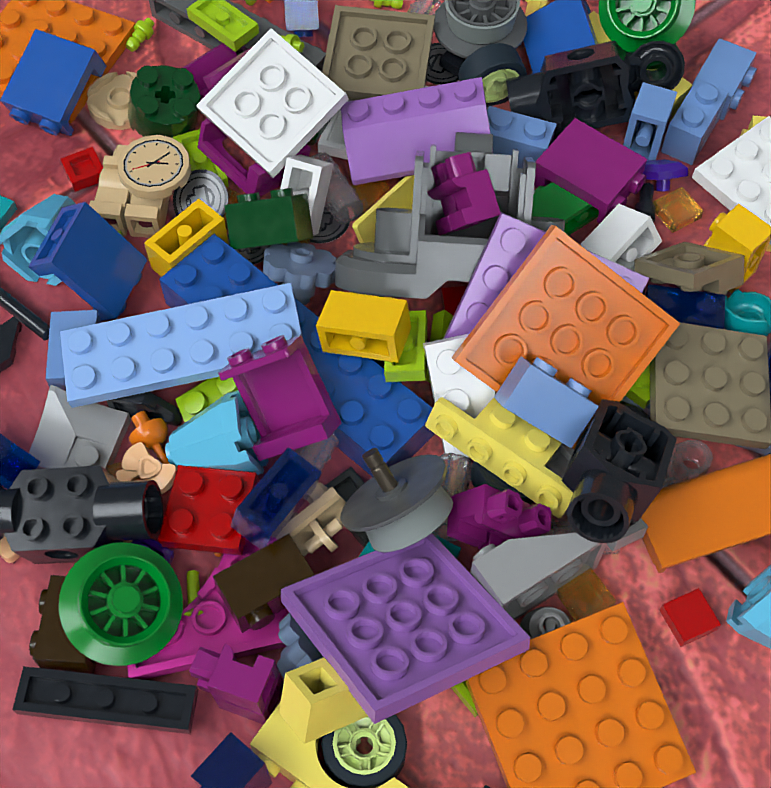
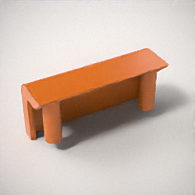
M771 454L662 487L641 517L648 525L642 539L658 573H663L669 567L771 535Z

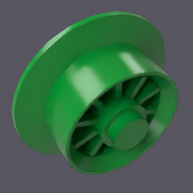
M599 0V18L608 38L611 41L615 40L623 50L631 53L650 41H665L674 45L685 34L692 22L696 0Z
M127 542L103 545L81 557L65 577L59 595V617L69 641L80 653L91 660L111 666L136 664L151 658L161 651L174 636L183 611L182 588L170 564L155 551L139 544Z

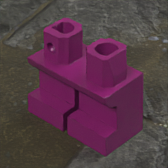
M471 152L451 156L445 159L444 163L431 168L436 187L427 191L432 199L441 201L445 216L435 221L439 236L473 227L500 215L501 212L488 170L476 172Z
M483 484L450 496L453 506L448 515L446 535L473 547L478 546V549H482L489 544H495L497 547L508 539L537 537L551 530V509L540 503L536 505L528 504L521 499L519 493L510 489L500 491L487 484Z
M226 643L221 654L200 647L189 671L192 677L198 678V688L211 693L219 708L263 725L274 711L283 690L284 683L275 660L258 655L253 667L239 663L233 650Z

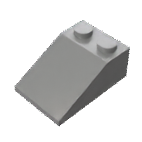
M577 533L508 539L497 547L495 544H489L477 552L473 557L474 561L472 562L470 574L516 620L597 568L607 543L592 542Z

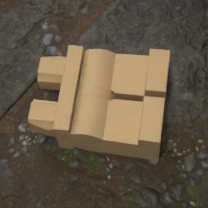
M117 145L113 156H104V168L100 173L96 197L94 201H90L89 205L101 217L116 219L117 224L110 225L117 231L121 230L123 236H126L127 230H129L130 236L151 238L165 226L170 196L149 200L131 194L129 189L123 186L120 181L117 164L122 150L128 145ZM139 221L152 222L153 226L148 228L139 225Z

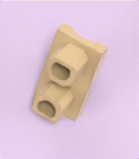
M317 483L307 491L305 498L310 503L309 506L299 514L291 508L285 509L275 517L278 531L274 534L276 539L278 540L289 533L303 557L309 552L312 554L323 544L331 552L336 550L338 545L332 536L343 528L340 516L346 501L333 487L328 489L322 483Z

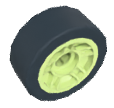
M504 43L490 44L479 48L467 57L458 73L459 81L482 77L487 107L509 101L506 79L527 75L526 68L518 52L513 46Z
M396 714L376 724L367 716L324 735L321 746L325 767L333 780L346 788H376L394 777L397 778L404 767L407 750V739L403 724ZM361 738H368V743L373 747L368 754H361L356 750V747L361 743Z

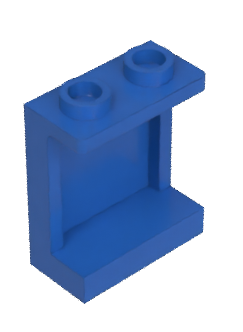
M555 0L526 17L527 33L523 41L533 73L540 72L546 55L598 44L588 15L591 13V10L585 0Z
M35 29L0 101L10 111L9 116L22 124L28 125L31 121L39 124L38 126L49 134L57 136L60 132L71 136L74 129L69 125L68 121L91 74L102 77L106 64L96 50Z
M82 202L62 207L28 267L38 276L49 274L57 276L91 305L93 310H97L101 321L117 319L123 313L127 305L126 300L133 287L140 281L142 277L141 271L148 259L90 205Z

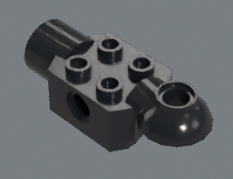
M614 40L546 55L540 72L506 79L511 112L556 123L555 132L558 136L574 118L594 129L629 122L636 101L634 92L637 91L639 93L642 83H648L669 90L674 89L684 75L685 61L682 53L673 44L665 41H650L631 53H626ZM651 62H663L662 66L655 71L646 69Z
M602 399L598 405L599 408L579 436L561 481L573 492L567 509L568 522L573 530L589 541L612 543L621 539L626 534L631 521L638 522L662 489L677 439L664 426L651 421L650 417L640 408L624 401L619 403L618 401Z
M101 465L22 470L9 489H5L0 485V540L5 536L12 552L34 564L77 562L88 552L103 545L124 542V540L156 539L162 528L163 500L157 482L154 480L119 481Z

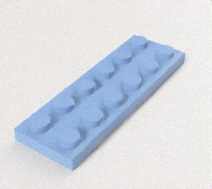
M292 284L277 285L60 331L67 402L74 408L219 377L218 372L229 364L227 358L240 350L249 348L251 353L262 350L261 345L275 337L284 335L285 339L289 340L299 335L302 336Z

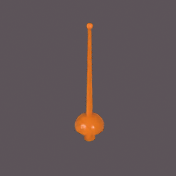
M145 411L136 413L131 418L136 429L130 434L129 441L132 445L142 442L148 450L153 449L162 464H170L161 447L168 434L166 422L162 418L150 420ZM214 553V555H215L216 557H221L222 554H223V553Z

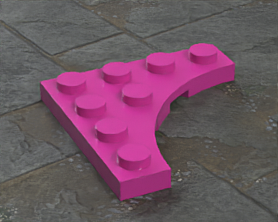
M268 484L258 486L242 556L223 555L218 568L215 567L206 583L198 591V597L182 611L179 626L169 643L151 658L136 664L127 665L129 678L146 680L189 670L200 647L221 654L226 643L231 647L236 658L286 647L278 636L280 631L279 622L289 613L286 608L274 614L275 618L265 627L258 630L250 628L242 633L218 593L213 579L215 574L277 540L274 534L278 531ZM194 608L191 616L184 615L185 612ZM202 610L203 614L198 615V612Z

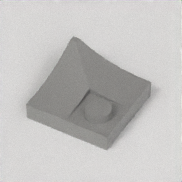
M51 385L41 421L25 464L30 470L101 465L110 472L130 425V415L127 412L97 403L72 408L67 402L66 391Z

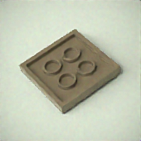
M335 5L322 73L342 89L350 100H360L425 88L435 15Z
M681 323L650 362V420L664 426L676 437L767 449L771 445V404L767 336Z

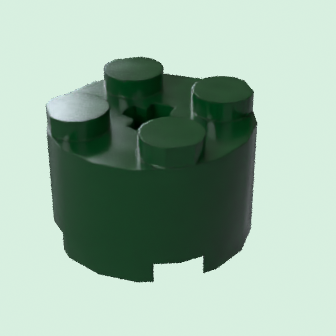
M166 65L143 66L139 69L137 76L132 81L129 93L128 119L131 129L133 131L136 130L143 137L162 135L171 138L194 131L199 110L196 105L200 102V93L193 74L185 68H175Z

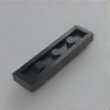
M23 666L12 710L19 715L191 734L199 690L194 685Z

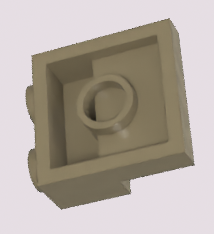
M682 242L634 260L636 272L647 276L653 283H671L683 291L694 292L704 290L706 295L722 296L726 295L728 290L744 284L745 255Z

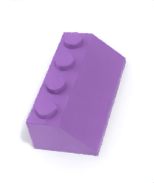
M482 77L350 101L341 107L342 131L353 185L414 175L416 152L424 151V162H430L431 144H435L436 150L454 151L456 132L491 134Z

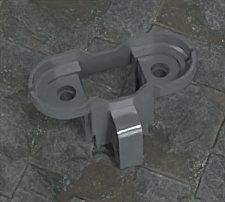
M456 132L454 151L436 150L435 144H431L430 162H424V151L416 152L412 209L377 208L375 242L355 244L353 250L344 252L336 259L335 285L343 290L360 294L427 299L446 281H470L499 216L473 227L439 236L435 221L445 216L441 201L432 199L427 191L436 187L431 168L444 163L445 159L458 154L471 152L476 172L488 170L500 212L544 231H547L551 225H555L564 232L565 220L532 216L536 162L532 157H524L523 168H517L519 150L512 149V155L493 154V134Z

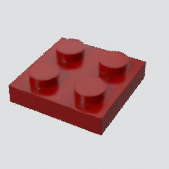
M178 465L158 539L162 547L242 556L260 480L257 473Z

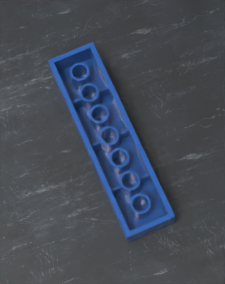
M215 234L210 236L159 279L165 302L170 308L278 285ZM295 298L303 341L342 422L328 440L372 477L371 469L368 468L362 458V455L372 448L378 449L388 467L411 458L435 435L434 432L425 426L433 408L401 382H386L384 369L372 359L323 352L316 328L319 317Z

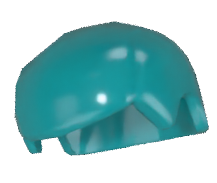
M736 289L729 298L725 295L722 297L720 306L721 325L726 330L763 336L771 333V299L768 296L755 291L742 292Z

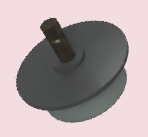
M445 0L435 13L434 32L443 47L451 53L467 59L469 55L479 48L490 44L504 43L513 46L516 50L526 36L527 19L520 7V0Z
M377 448L366 451L362 458L368 468L371 469L373 477L359 487L348 499L342 509L340 518L346 529L353 532L366 531L371 546L379 552L397 551L419 542L436 530L452 510V498L441 486L447 474L445 461L437 455H420L388 467Z

